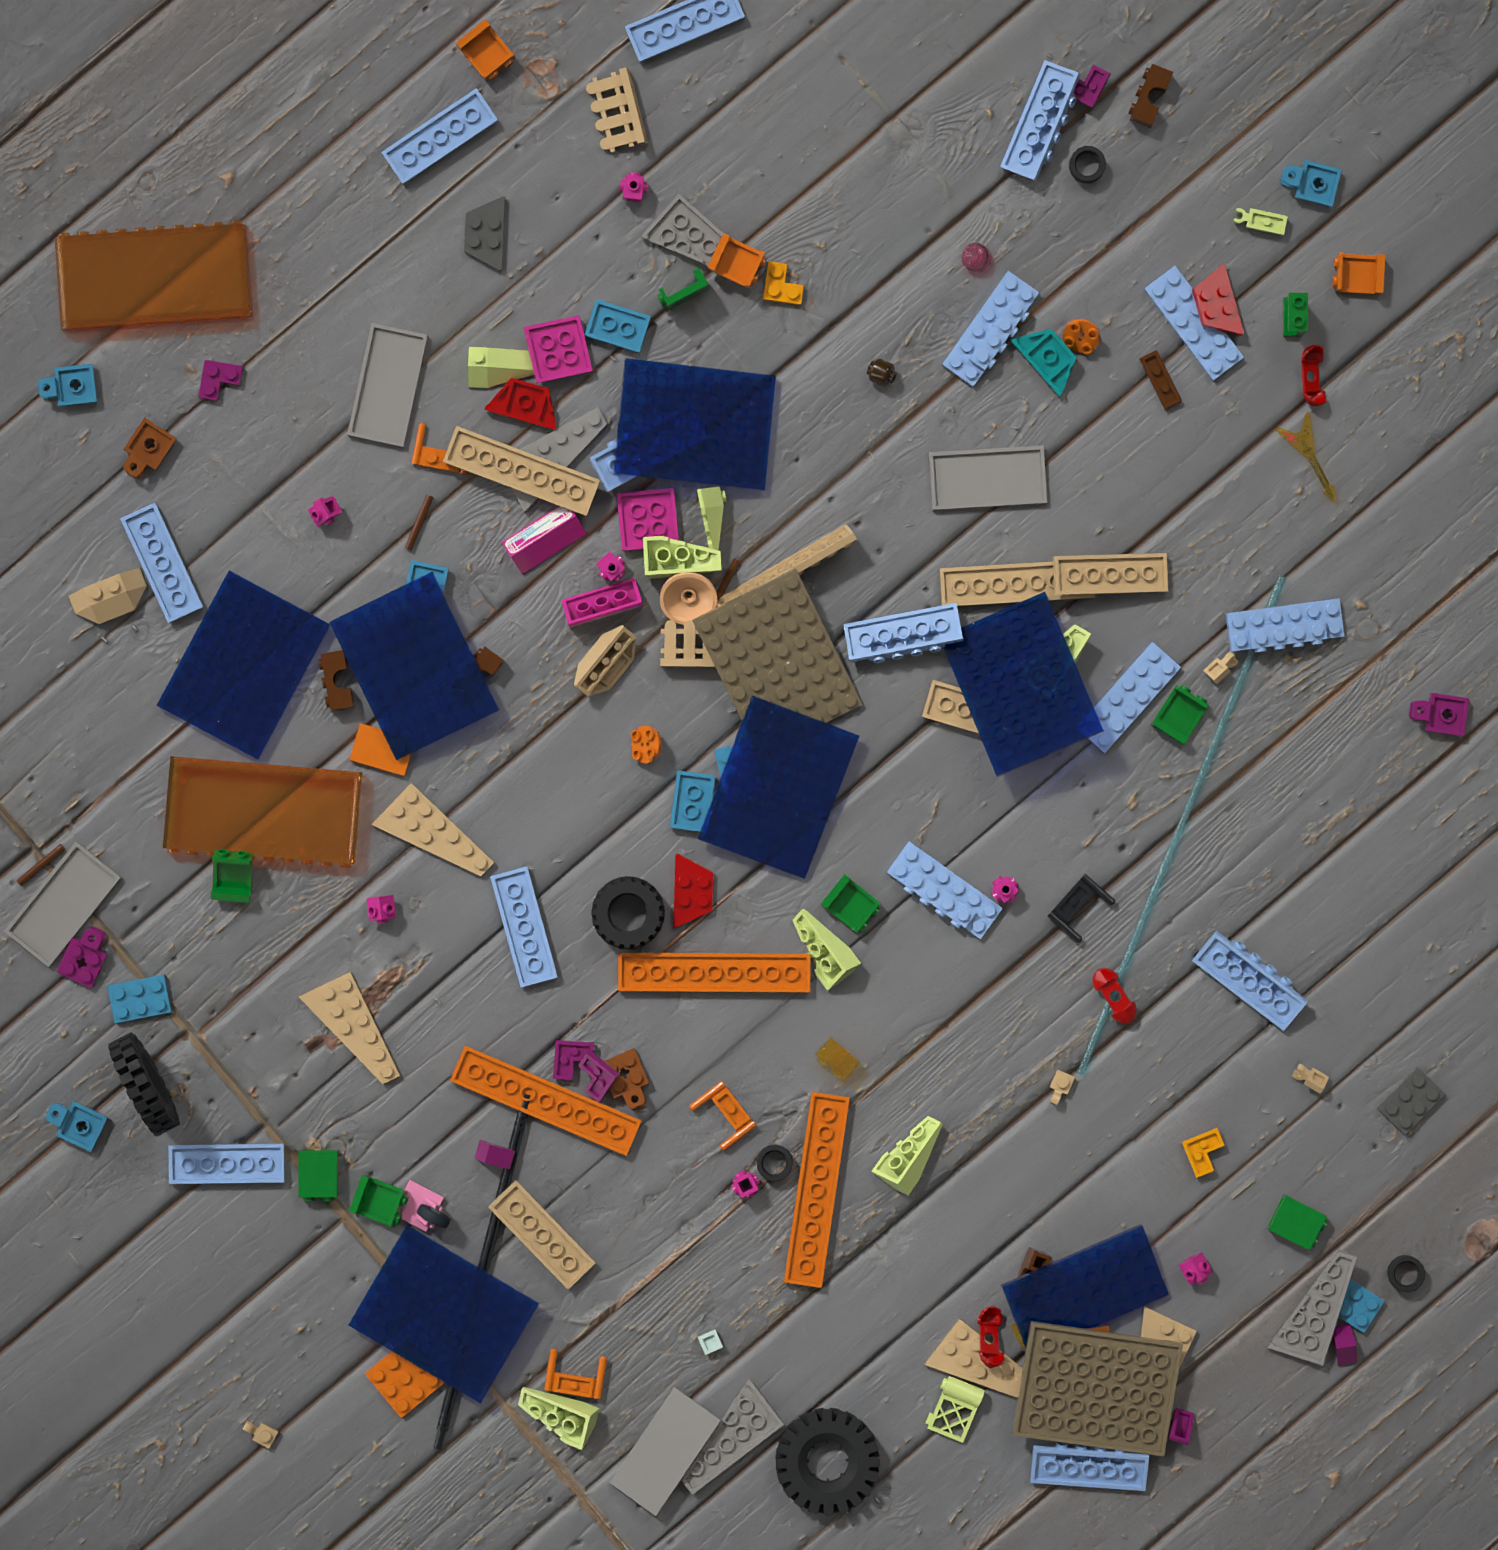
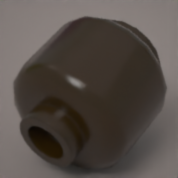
M883 359L872 361L867 369L869 380L883 387L893 383L897 373L894 372V364Z

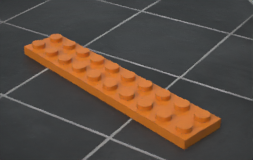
M618 952V991L810 992V954Z
M466 1045L450 1079L453 1083L625 1156L628 1154L642 1121ZM524 1094L531 1095L530 1099L524 1098ZM523 1100L529 1101L527 1109L521 1107Z
M819 1092L811 1093L784 1276L785 1283L822 1288L850 1097Z

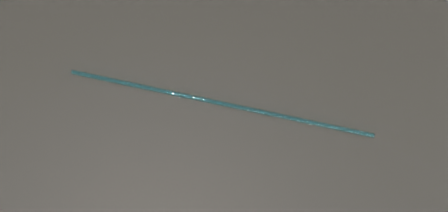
M1278 576L1266 608L1275 606L1286 579L1285 577ZM1248 649L1117 972L1119 977L1116 980L1119 985H1121L1256 653L1255 649ZM1116 990L1110 993V999L1113 1002L1118 992ZM1107 1000L1077 1070L1080 1074L1084 1075L1110 1012L1111 1007Z

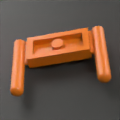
M420 423L411 464L468 474V471L443 462L446 450L422 446L426 424Z
M722 1080L689 1106L692 1111H695L709 1099H712L737 1131L720 1144V1148L723 1151L756 1127V1124Z
M554 1348L550 1350L544 1390L601 1399L607 1364L606 1357H600L597 1378L555 1372L558 1351Z

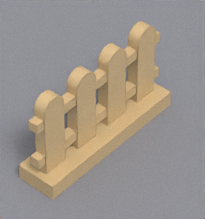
M627 67L619 69V75L616 72H612V77L598 80V77L592 78L593 82L588 83L586 86V91L589 94H596L597 101L591 104V110L595 113L601 112L602 119L596 122L595 127L601 132L605 131L607 136L600 141V146L604 150H610L611 153L616 152L615 148L629 144L630 148L634 147L635 142L641 146L648 144L631 72ZM623 86L625 93H621L620 87ZM615 89V96L603 99L601 92ZM625 105H628L629 112H626ZM620 108L621 114L607 117V110ZM629 124H633L634 130L630 129ZM624 126V133L612 136L611 129Z
M672 620L665 623V629H661V634H665L664 648H661L664 658H660V666L715 667L704 643L703 649H695V634L699 633L695 629L693 621H686L684 629H676V623ZM676 634H684V649H676ZM676 653L684 654V659H676ZM695 654H703V659H695Z

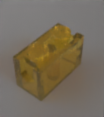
M831 1036L816 1052L818 1056L816 1060L824 1067L829 1065L833 1069L831 1073L838 1079L841 1077L846 1079L860 1062Z

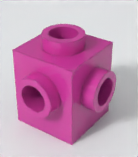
M630 172L629 175H625V180H621L620 191H623L624 201L642 202L643 194H647L648 182H644L645 179L640 173Z
M334 496L323 499V497L313 502L314 506L308 509L316 526L322 524L328 526L334 523V518L342 513Z
M610 551L596 563V566L601 570L599 574L605 581L609 579L611 582L614 580L618 582L625 575L624 571L626 569L623 565L626 563L619 555L615 557ZM611 565L615 566L614 571L609 570Z
M999 876L992 882L994 886L991 887L993 890L991 894L997 902L1002 901L1005 903L1007 901L1011 903L1018 897L1016 893L1019 890L1016 887L1019 884L1013 877L1008 878L1005 876L1003 878ZM1003 886L1009 887L1008 893L1002 892Z
M393 895L366 898L369 921L377 920V924L389 923L390 918H396Z
M742 1170L735 1174L736 1178L733 1179L734 1184L731 1187L736 1196L740 1195L741 1198L746 1197L748 1199L757 1194L756 1191L759 1190L757 1185L760 1182L755 1173L751 1174L750 1171L745 1172V1170ZM744 1180L749 1181L748 1187L742 1186Z
M1202 1252L1188 1257L1178 1265L1189 1285L1196 1282L1200 1285L1208 1280L1207 1276L1213 1272Z

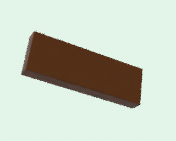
M1155 350L1139 358L1164 410L1182 402L1158 351Z

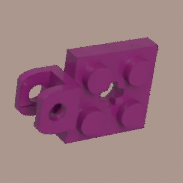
M1430 693L1429 702L1413 701L1410 703L1409 717L1414 720L1426 721L1425 731L1464 736L1469 698ZM1418 707L1421 709L1420 713L1417 712ZM1446 709H1449V713L1452 714V717H1448V719L1445 720V717L1442 716V713L1445 712Z
M91 926L83 933L81 940L72 937L57 973L92 988L108 954L100 950L105 939V932ZM84 958L87 966L81 968L77 961Z

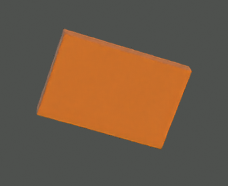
M360 723L349 760L405 776L416 739Z

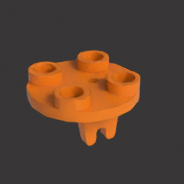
M1074 319L1064 327L1063 341L1075 352L1086 355L1090 354L1100 343V331L1089 320Z
M648 725L638 727L631 732L633 759L645 764L654 762L661 755L660 732H657L655 728Z

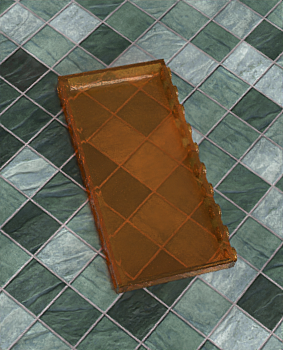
M230 221L228 225H223L222 222H213L211 226H203L202 223L192 224V227L184 228V225H173L171 229H165V226H156L154 230H146L145 227L135 228V231L127 232V229H116L115 233H108V230L96 231V234H89V232L83 231L77 232V235L70 236V233H59L58 237L54 238L60 326L62 331L253 317L247 226L242 224V221Z
M170 756L163 848H166L169 853H179V850H187L186 854L198 855V851L206 852V856H213L214 851L219 849H227L234 852L247 851L248 853H253V860H255L256 856H262L264 861H275V858H282V862L294 863V859L301 860V864L313 865V861H321L320 865L332 866L333 862L340 863L339 867L351 868V864H355L363 772Z

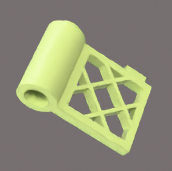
M948 1376L947 1379L943 1378L940 1385V1389H943L934 1412H929L925 1424H928L927 1429L963 1443L985 1390ZM943 1400L951 1401L954 1408L944 1412L941 1406ZM964 1407L971 1409L970 1416L962 1419L958 1410ZM956 1411L959 1421L949 1424L946 1415ZM944 1417L946 1426L942 1428L933 1426L935 1419ZM961 1423L963 1427L962 1435L953 1434L951 1427Z

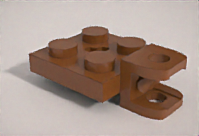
M144 417L123 449L130 454L124 463L123 469L135 479L141 478L148 467L157 471L177 438ZM153 439L155 447L147 449L145 442ZM133 466H137L135 471H132Z
M635 1048L605 1060L604 1062L619 1074L623 1068L630 1071L627 1074L628 1078L624 1079L623 1076H618L611 1086L610 1090L614 1099L623 1096L626 1104L632 1110L646 1105V1098L641 1087L650 1083ZM634 1097L639 1098L637 1103H633Z

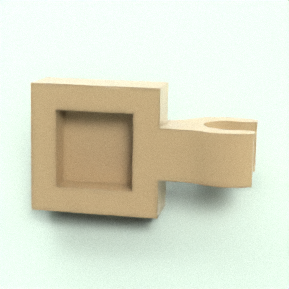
M1228 652L1221 661L1218 658L1215 659L1203 671L1213 682L1218 684L1231 672L1229 668L1237 666L1239 661L1233 653Z
M1299 1064L1292 1074L1297 1080H1305L1304 1084L1320 1094L1324 1090L1329 1078L1312 1067L1309 1070L1302 1064Z
M1056 1070L1050 1084V1088L1055 1090L1049 1102L1058 1105L1061 1094L1068 1095L1075 1077Z
M247 1421L243 1427V1430L254 1434L253 1441L268 1449L278 1433V1430L263 1422L258 1427Z

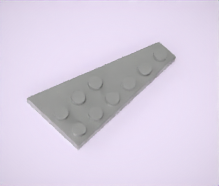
M678 194L641 235V238L708 266L723 232ZM759 267L756 274L760 277L765 270Z
M750 1378L722 1417L721 1423L681 1480L692 1495L784 1425Z

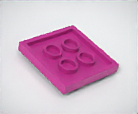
M580 315L523 327L536 384L593 371Z
M674 488L616 493L622 551L644 549L643 537L664 536L679 541Z

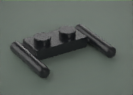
M1086 873L1047 915L1048 918L1077 943L1082 941V937L1067 922L1095 892L1110 906L1115 904V899Z

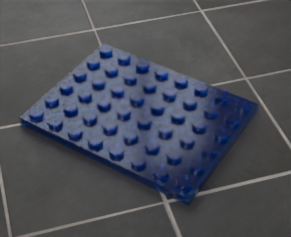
M625 358L613 474L764 491L776 376Z
M229 570L156 706L259 760L331 624Z
M433 572L329 622L396 760L500 710Z
M1042 592L961 627L963 641L945 644V647H943L997 777L1104 732L1046 592Z
M752 695L697 839L805 879L858 742L859 735Z
M406 1225L348 1325L481 1404L538 1307L539 1302L409 1225Z

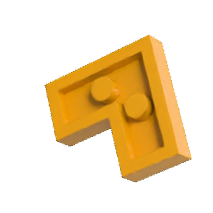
M768 261L763 300L801 305L804 285L785 283L787 264Z
M1217 1127L1181 1142L1196 1178L1214 1171L1207 1153L1225 1146Z

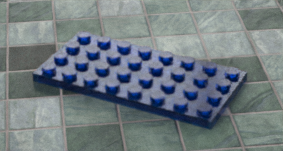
M1141 1224L1001 1284L1025 1349L1027 1347L1031 1321L1090 1329L1169 1295L1145 1230Z

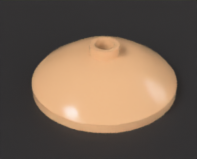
M692 572L679 573L669 578L663 585L660 592V606L670 620L684 625L686 621H692L715 609L717 606V592L714 585L706 577ZM690 591L692 594L688 595L686 592Z

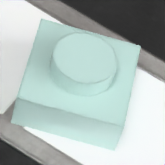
M716 1329L698 1336L705 1355L723 1348Z

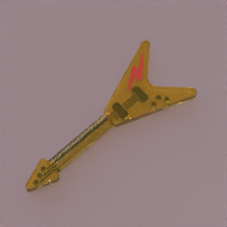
M1307 412L1305 414L1299 433L1278 427L1276 431L1308 458L1324 488L1322 492L1332 501H1335L1334 485H1330L1314 455L1310 413Z

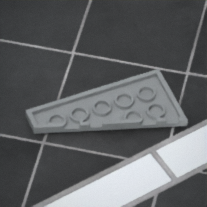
M597 407L519 450L568 467L608 424ZM512 488L524 512L538 499Z
M1340 1250L1337 1251L1267 1348L1323 1366L1357 1259L1356 1255Z

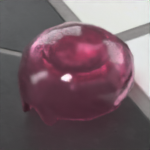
M970 243L963 249L961 260L968 270L982 272L990 266L992 256L990 250L985 245Z

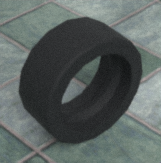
M1093 146L1078 148L1072 154L1069 161L1071 175L1081 183L1090 184L1097 181L1106 168L1104 154ZM1092 154L1097 158L1099 163L1098 170L1093 175L1084 176L1077 170L1076 161L1081 155Z
M777 1144L768 1145L763 1148L756 1160L760 1175L772 1182L781 1181L786 1178L793 1166L792 1156L789 1151ZM770 1152H779L786 1159L785 1169L779 1174L768 1173L763 1166L764 1157Z
M1401 1255L1391 1261L1388 1266L1387 1276L1394 1288L1401 1292L1409 1293L1416 1291L1422 1286L1425 1280V1270L1418 1259L1409 1255ZM1404 1262L1413 1264L1418 1272L1416 1280L1409 1285H1402L1395 1277L1397 1266Z

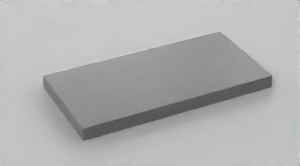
M371 323L348 428V436L404 448L428 335Z
M1044 446L929 452L932 510L1047 503Z
M76 841L4 932L47 967H50L69 944L71 938L78 933L122 877Z
M674 1387L609 1483L657 1516L722 1420Z

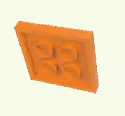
M410 1336L365 1373L400 1418L404 1417L446 1382L444 1377Z

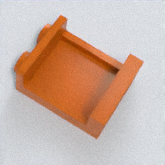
M486 19L456 42L457 47L485 81L495 79L499 75L498 71L503 67L506 69L514 63V53L505 45Z
M723 233L707 270L750 289L751 285L755 286L759 275L756 273L759 267L763 269L767 258L764 257V251L752 248Z
M1339 252L1333 260L1336 276L1332 278V287H1335V292L1369 295L1383 294L1386 255H1357Z

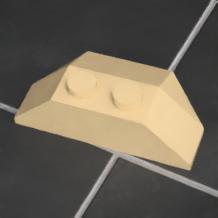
M137 568L84 587L69 595V599L75 614L102 624L136 610L147 584L141 569Z
M623 625L602 634L579 662L574 686L588 697L610 690L634 661L637 637Z

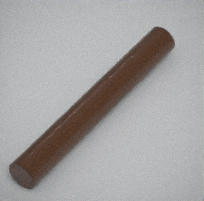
M428 494L424 499L405 545L407 549L412 550L434 498Z
M735 558L716 591L718 601L724 595L741 562Z
M59 844L17 879L20 886L25 884L65 850L64 846Z

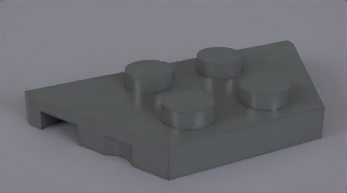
M500 197L467 212L465 220L464 252L494 267L498 271H502L505 197Z

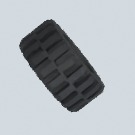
M633 876L619 877L606 883L598 891L591 909L593 926L598 935L613 947L625 950L637 949L651 942L660 932L665 918L663 900L657 889L644 879ZM622 895H634L641 899L646 907L645 921L636 930H621L611 920V906Z

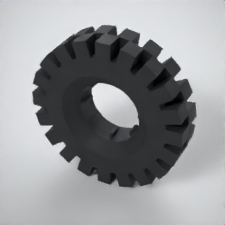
M130 1032L109 1043L108 1049L114 1062L115 1070L120 1075L119 1079L126 1088L129 1099H132L134 1108L138 1114L140 1113L141 1119L151 1133L158 1137L179 1126V1116L176 1112L175 1104L171 1100L172 1097L169 1090L165 1087L166 1084L162 1076L159 1075L155 1063H152L151 1056L137 1036Z
M837 1408L814 1409L812 1412L803 1413L795 1421L793 1420L787 1426L786 1431L782 1433L775 1456L777 1477L783 1487V1491L796 1505L801 1508L804 1507L808 1509V1512L815 1514L833 1515V1513L837 1512L841 1514L849 1511L853 1506L857 1507L866 1496H869L879 1475L880 1456L872 1432L861 1419H857L855 1415L847 1411H840ZM822 1441H826V1443L828 1441L836 1442L848 1454V1459H846L848 1466L845 1472H841L839 1478L829 1481V1478H827V1481L816 1478V1474H812L807 1467L809 1451L811 1448L815 1449L814 1445Z

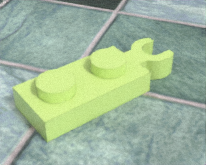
M1241 208L1236 209L1235 212L1241 213L1242 218H1234V223L1241 224L1247 222L1246 228L1281 236L1284 235L1288 216L1250 208L1249 213H1246Z

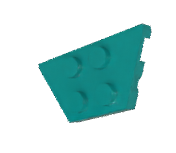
M1051 328L1012 339V343L1059 396L1062 395L1077 356Z

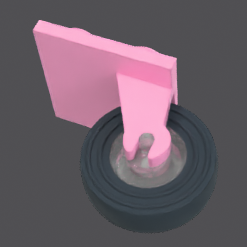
M409 1180L405 1188L408 1191L407 1196H409L407 1205L402 1208V1220L425 1232L428 1227L434 1229L435 1225L447 1228L451 1219L442 1213L444 1208L440 1204L444 1197Z

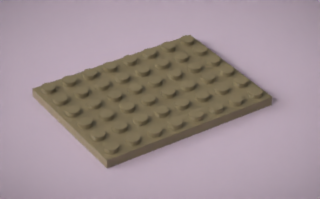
M796 568L692 620L759 756L862 705Z
M1031 1321L1012 1435L1164 1457L1183 1343Z

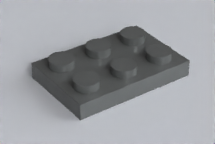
M1416 1067L1377 1109L1406 1135L1445 1093Z

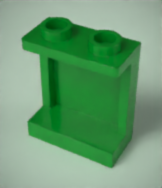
M700 267L693 270L696 282L671 296H666L663 288H659L657 296L662 307L666 306L670 310L709 289V284Z
M1289 293L1288 297L1283 298V336L1302 337L1308 331V293Z
M1176 685L1151 725L1181 745H1185L1189 735L1209 705L1206 704L1207 700L1199 695L1195 697L1190 694L1191 690L1186 686L1181 685L1179 687Z
M227 849L215 850L212 857L213 888L211 900L249 903L252 895L253 853H248L247 851L234 852Z
M845 874L821 903L823 907L856 933L859 930L863 932L869 924L867 922L868 918L871 915L875 917L881 909L878 900Z
M339 1150L298 1151V1197H303V1201H315V1197H322V1201H334V1197H338Z
M362 1175L349 1212L368 1217L391 1228L396 1227L402 1219V1208L407 1205L409 1196H407L408 1191L368 1175Z
M1283 1194L1266 1228L1310 1250L1311 1247L1314 1248L1319 1240L1317 1235L1320 1230H1324L1328 1221L1325 1220L1326 1215Z

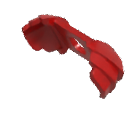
M1320 345L1306 347L1301 356L1302 392L1305 400L1312 407H1317L1327 402L1325 391L1319 389L1318 363L1324 360V347ZM1309 371H1311L1314 374V380L1312 382H1310L1307 379V373Z
M1109 968L1098 969L1092 978L1095 991L1100 990L1114 1012L1111 1017L1116 1022L1123 1024L1131 1023L1137 1013L1136 1004L1134 1001L1130 1002L1116 980L1119 977L1118 974ZM1114 990L1119 991L1121 994V998L1117 1002H1113L1110 999V993Z
M995 1306L982 1310L977 1320L980 1336L979 1356L981 1361L990 1369L998 1367L1005 1360L1004 1353L999 1352L998 1326L1003 1324V1315L1001 1310ZM985 1334L993 1336L994 1341L992 1344L985 1342Z

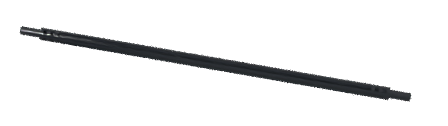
M524 1094V1098L530 1099L531 1095ZM523 1100L521 1107L527 1109L529 1101ZM522 1111L517 1112L508 1149L515 1151L510 1169L503 1168L496 1198L511 1185L529 1115ZM493 1212L491 1213L436 1428L438 1432L434 1448L441 1450L445 1432H448L501 1220Z

